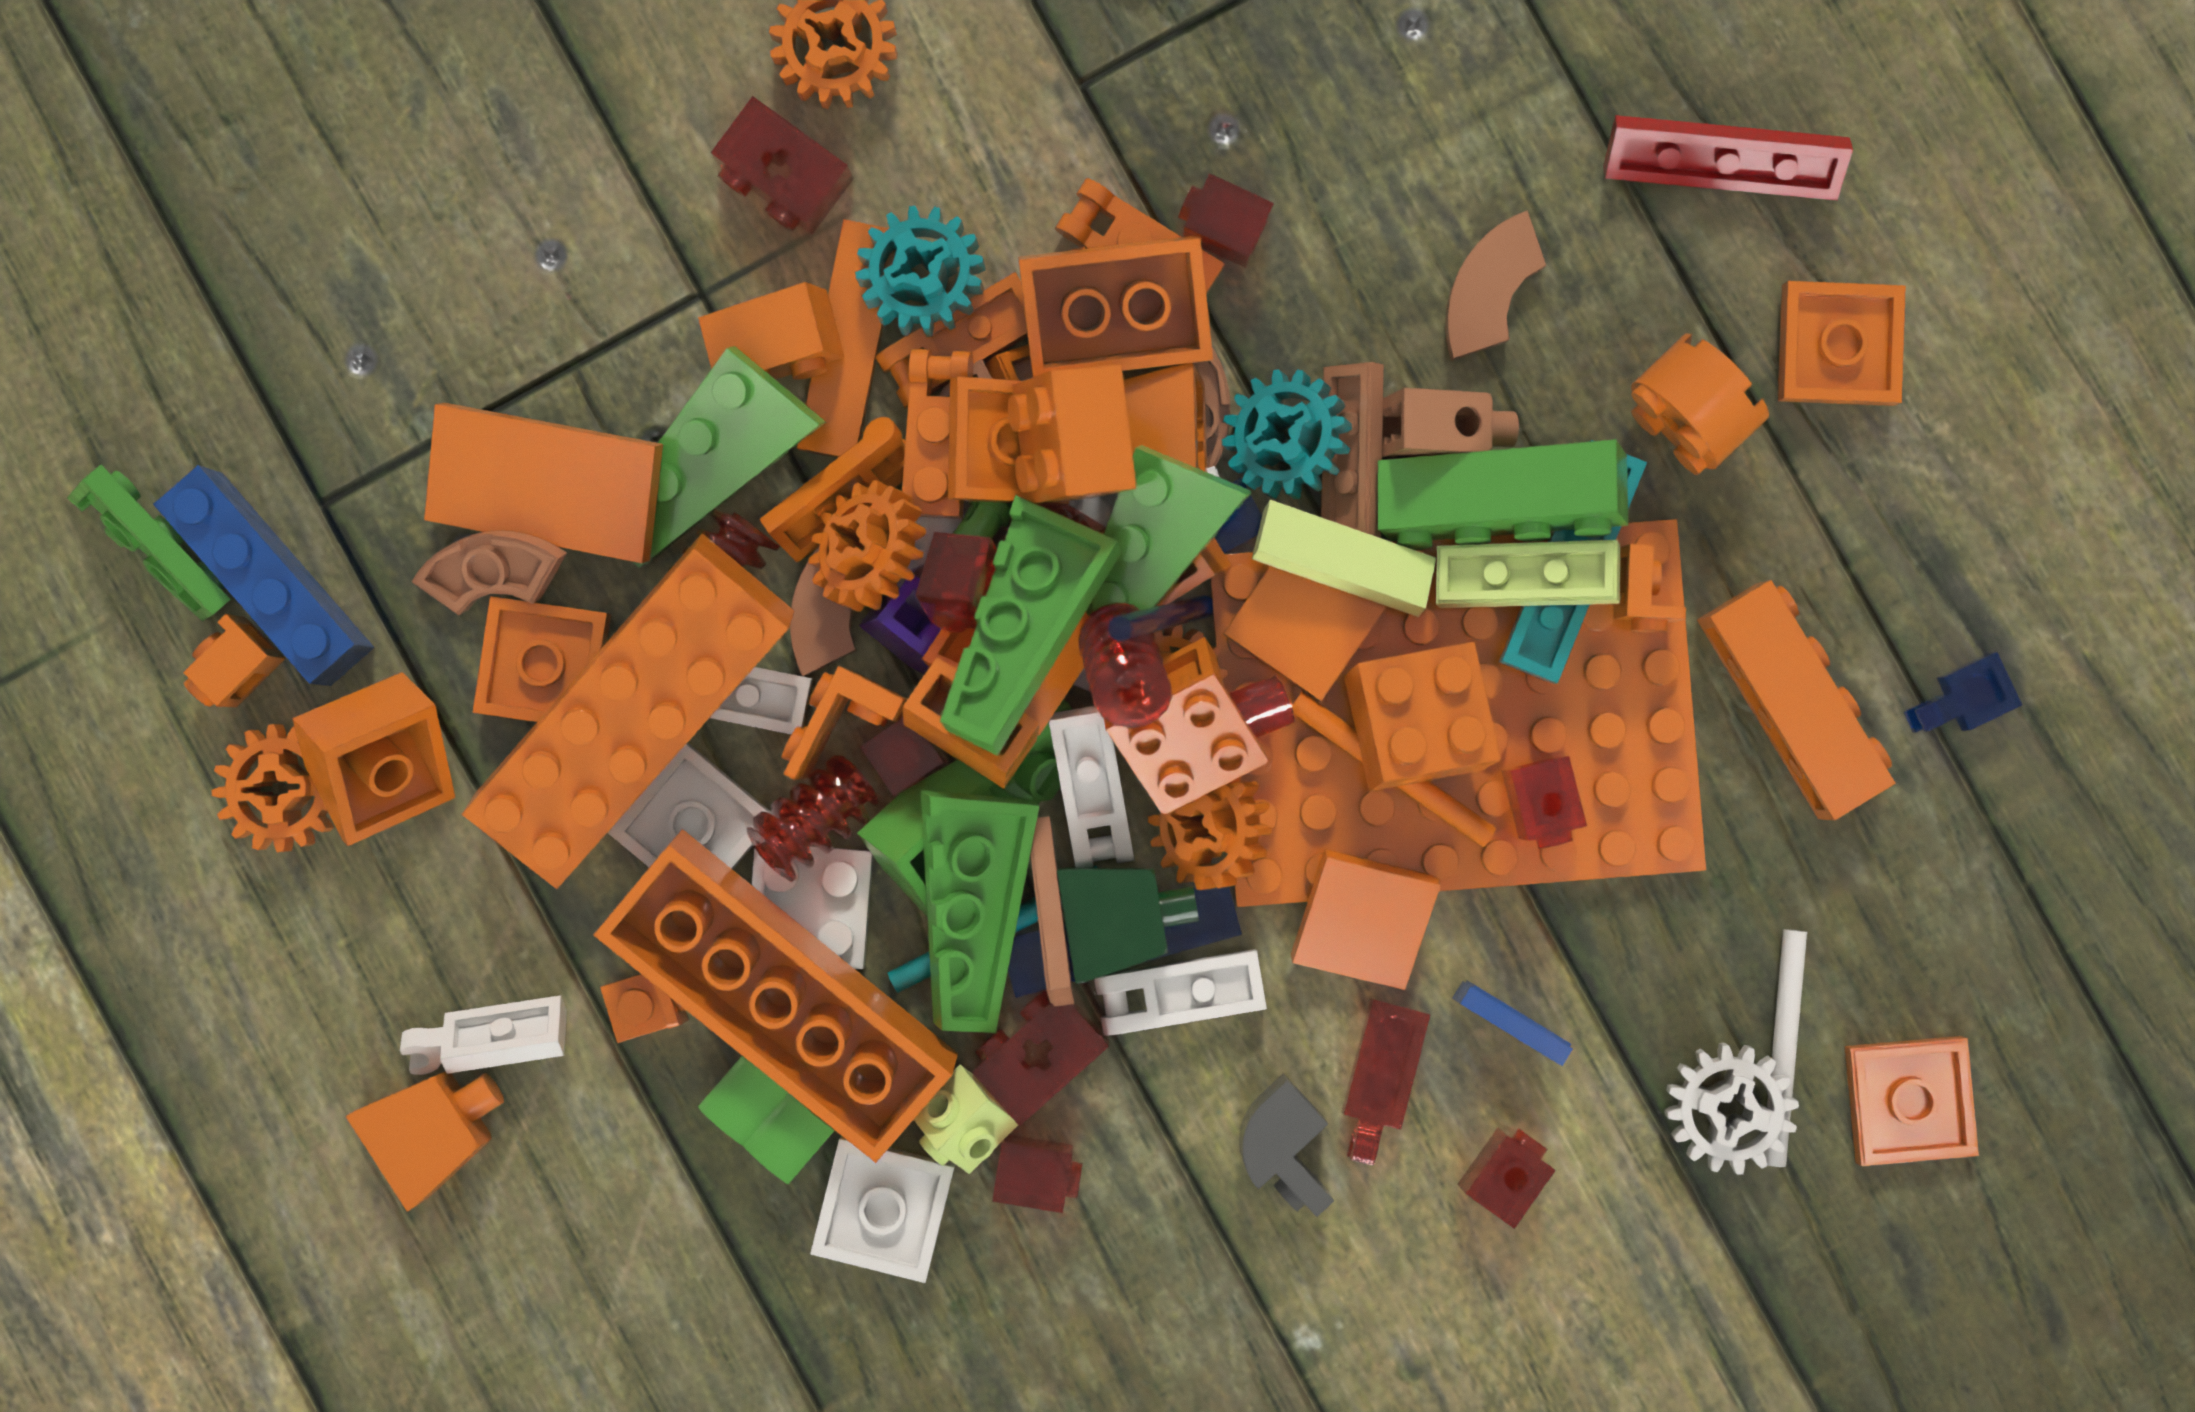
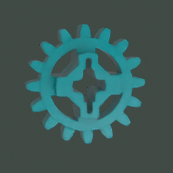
M915 205L909 206L908 220L900 222L890 212L886 215L889 229L885 233L873 227L868 231L871 241L875 245L874 248L858 249L857 255L861 263L869 267L855 272L859 286L869 288L862 295L868 309L880 306L877 316L880 323L884 326L898 318V327L901 334L906 336L909 335L914 324H921L926 337L933 335L934 322L940 320L949 330L956 328L952 314L958 309L962 313L971 315L974 310L967 297L968 293L978 295L983 294L984 291L982 280L974 276V274H979L986 270L983 256L973 254L979 248L975 234L961 237L964 226L962 219L958 216L950 220L946 225L943 224V216L939 207L934 206L928 219L920 217ZM917 237H930L937 240L930 242ZM896 249L892 265L884 269L888 256ZM919 264H922L930 272L927 277L922 279L912 271V268ZM960 266L957 281L952 290L946 294L945 290L948 280L951 276L958 273L957 268ZM911 300L926 304V306H911L904 303Z
M1297 369L1291 382L1281 370H1273L1272 384L1268 386L1255 377L1251 380L1252 389L1255 394L1250 398L1240 394H1236L1234 397L1237 405L1242 408L1239 415L1224 416L1223 421L1234 428L1235 433L1222 439V446L1229 451L1238 452L1229 460V467L1237 473L1245 472L1242 482L1253 490L1262 485V492L1270 498L1276 499L1281 492L1282 486L1286 494L1294 500L1300 499L1301 485L1307 483L1317 492L1320 491L1322 483L1319 475L1324 470L1336 476L1340 472L1337 465L1332 461L1334 455L1349 454L1350 447L1339 440V434L1350 431L1352 423L1345 417L1336 416L1345 408V403L1337 395L1328 396L1331 387L1322 379L1318 378L1311 384V377L1303 370ZM1297 398L1306 400L1310 403L1306 405L1305 403L1300 402L1294 407L1284 405L1282 400ZM1291 425V427L1288 429V433L1291 439L1287 443L1283 444L1282 442L1285 440V434L1282 430L1287 426ZM1321 436L1319 445L1316 449L1318 439ZM1281 461L1288 463L1291 470L1274 471L1263 466L1269 464L1272 467Z

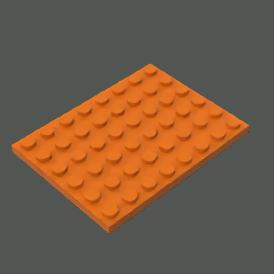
M1677 519L1628 523V526H1621L1616 538L1620 543V547L1628 544L1654 545V560H1660L1661 588L1657 596L1652 595V605L1684 607ZM1514 534L1491 536V542L1488 544L1547 542L1548 539L1542 541H1520L1514 538ZM1455 539L1432 540L1431 548L1416 550L1436 557L1426 609L1417 617L1387 606L1323 700L1318 701L1223 635L1269 568V565L1252 560L1253 552L1225 554L1231 565L1210 578L1215 647L1220 651L1217 661L1219 668L1227 669L1228 676L1222 679L1223 685L1267 756V763L1243 775L1240 783L1257 781L1260 785L1257 792L1253 795L1255 803L1265 802L1269 804L1270 809L1259 815L1260 823L1272 827V834L1259 836L1258 843L1265 848L1267 855L1264 858L1250 860L1255 873L1252 876L1237 878V885L1234 886L1236 907L1308 902L1325 849L1436 876L1441 884L1439 891L1706 871L1686 619L1668 622V632L1631 631V620L1613 619L1614 604H1590L1558 684H1551L1499 662L1521 606L1440 608L1436 605L1437 546L1459 544L1455 543ZM1475 642L1501 760L1481 771L1429 781L1495 826L1496 831L1484 847L1480 846L1398 787L1369 792L1363 763L1288 711L1301 691L1355 728L1344 676L1357 663Z

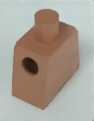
M1403 388L1383 398L1382 460L1490 451L1492 446L1514 447L1518 439L1519 420L1517 413L1514 411H1493V399L1490 393Z

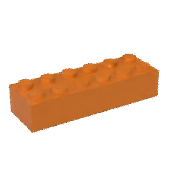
M702 533L476 791L462 815L555 889H558L790 627L795 610Z
M683 829L593 935L875 1163L953 1075L958 1056L954 1049Z

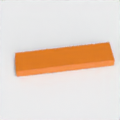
M843 219L828 297L844 358L826 363L827 371L825 373L811 377L806 406L825 420L826 423L797 444L799 451L839 458L861 440L877 362L875 356L879 352L884 325L880 323L877 316L880 306L868 309L862 295L869 288L859 286L855 272L869 267L861 263L857 253L859 248H874L875 245L868 234L871 227L879 229L883 233L889 228ZM896 249L888 256L884 269L892 265Z

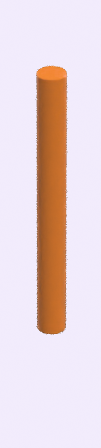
M1301 691L1288 711L1363 763L1356 729ZM1429 780L1397 786L1482 847L1487 844L1496 831L1495 826Z

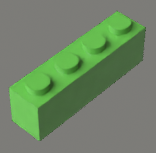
M1616 439L1378 460V530L1390 541H1397V544L1413 550L1431 548L1432 540L1455 539V543L1459 545L1488 544L1491 542V536L1514 534L1516 540L1542 541L1551 537V531L1574 530L1575 535L1582 537H1599L1610 534L1611 527L1628 526L1627 455Z

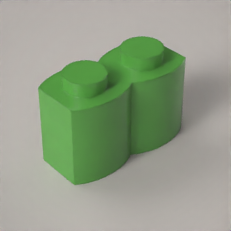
M743 1056L739 1058L698 1106L700 1111L718 1128L741 1144L758 1162L786 1184L793 1180L835 1131Z

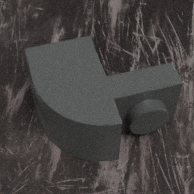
M1284 1073L1253 1101L1245 1113L1239 1134L1240 1152L1246 1171L1258 1190L1277 1174L1280 1179L1273 1186L1297 1212L1306 1205L1318 1217L1334 1202V1199L1329 1190L1303 1164L1296 1154L1319 1134L1328 1123L1324 1116Z

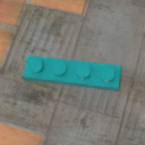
M1626 454L1629 508L1647 462ZM1621 526L1611 527L1610 534L1599 537L1578 536L1574 534V530L1551 531V537L1547 542L1616 540ZM1590 604L1521 606L1499 662L1551 684H1558Z

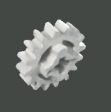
M1725 1042L1719 1043L1718 1057L1713 1059L1701 1048L1696 1050L1695 1053L1699 1065L1693 1070L1689 1066L1680 1063L1677 1069L1685 1078L1683 1085L1668 1084L1666 1088L1669 1094L1678 1099V1105L1665 1108V1116L1668 1119L1681 1121V1125L1671 1132L1672 1137L1676 1142L1691 1139L1692 1142L1686 1154L1693 1161H1696L1707 1153L1708 1167L1711 1171L1718 1173L1724 1160H1728L1733 1171L1740 1175L1744 1173L1745 1160L1750 1158L1763 1169L1767 1166L1766 1157L1763 1153L1766 1149L1770 1147L1781 1154L1786 1150L1783 1143L1777 1138L1780 1131L1796 1132L1797 1129L1795 1124L1784 1118L1785 1111H1791L1799 1107L1796 1099L1782 1096L1781 1093L1792 1083L1791 1079L1785 1074L1771 1077L1770 1074L1773 1072L1777 1062L1767 1055L1755 1064L1754 1049L1745 1044L1739 1051L1738 1057L1733 1056L1730 1046ZM1726 1070L1723 1080L1708 1088L1700 1086L1712 1074ZM1754 1076L1764 1085L1768 1093L1770 1108L1759 1104L1752 1093L1755 1085L1753 1081ZM1734 1094H1736V1100L1744 1106V1111L1741 1115L1731 1114L1728 1122H1726V1117L1718 1110V1105L1720 1101L1730 1103ZM1692 1108L1705 1113L1710 1122L1707 1132L1709 1134L1708 1140L1698 1132L1693 1121ZM1754 1129L1762 1131L1750 1142L1737 1146L1739 1137Z

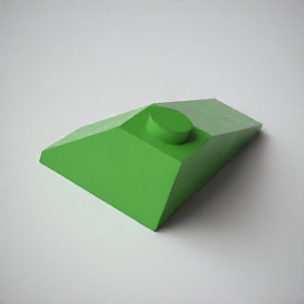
M1063 700L1055 713L1072 710L1067 701ZM1049 722L1040 736H1037V741L1004 789L963 762L956 760L900 793L857 832L881 868L926 916L927 899L921 790L1030 799L1038 805L1041 801L1053 799L1061 785Z

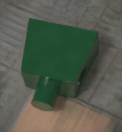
M1061 868L1057 870L1076 984L1102 977L1168 953L1164 928L1199 922L1193 887L1158 892L1153 868Z

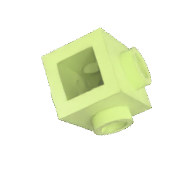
M961 1064L953 1071V1075L914 1119L925 1134L919 1140L923 1149L940 1165L944 1166L950 1160L968 1174L983 1160L987 1159L994 1149L1020 1124L993 1089Z

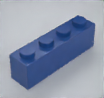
M197 465L153 504L309 684L333 685L375 648L223 473Z

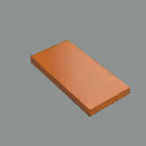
M435 404L424 520L481 532L498 530L520 532L541 538L561 548L645 563L650 561L663 444L455 404Z

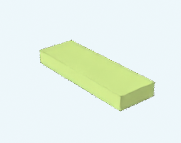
M1270 500L1264 508L1252 555V560L1417 617L1426 609L1436 563V557Z
M1618 540L1437 546L1436 605L1440 608L1620 604V543Z

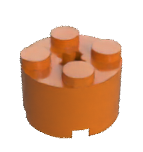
M1686 333L1632 383L1631 395L1638 405L1631 410V414L1637 423L1652 436H1656L1661 431L1676 446L1673 453L1678 461L1688 471L1698 476L1705 468L1716 469L1769 418V411L1763 399L1753 406L1744 393L1753 384L1726 355L1704 339L1693 347L1691 345L1692 334Z

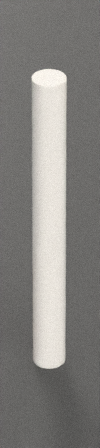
M1783 929L1771 1057L1777 1063L1770 1076L1787 1075L1792 1083L1781 1093L1782 1096L1792 1097L1807 932ZM1768 1097V1101H1767V1107H1768V1108H1770L1769 1097ZM1785 1111L1784 1118L1788 1119L1789 1121L1791 1118V1111ZM1780 1131L1777 1138L1783 1143L1786 1150L1781 1154L1770 1147L1766 1149L1763 1153L1768 1166L1786 1167L1789 1132Z

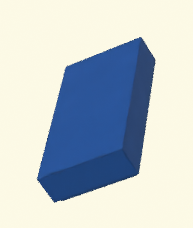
M1468 980L1466 983L1462 981L1452 999L1561 1066L1564 1065L1573 1050L1570 1047L1571 1043Z

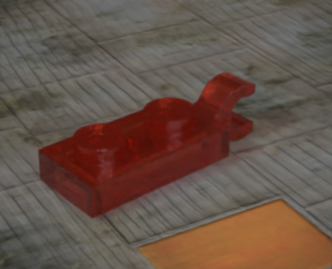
M1370 999L1341 1111L1343 1115L1358 1118L1347 1151V1156L1350 1157V1160L1374 1166L1383 1127L1388 1126L1401 1130L1430 1014Z

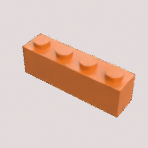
M1772 580L1760 582L1697 619V622L1817 818L1835 821L1896 784L1887 770L1892 767V761L1883 745L1874 737L1868 739L1857 721V718L1861 716V711L1853 696L1846 688L1842 686L1837 688L1826 670L1830 666V660L1822 645L1813 636L1808 638L1805 636L1795 619L1799 616V609L1790 593L1783 586L1776 588Z

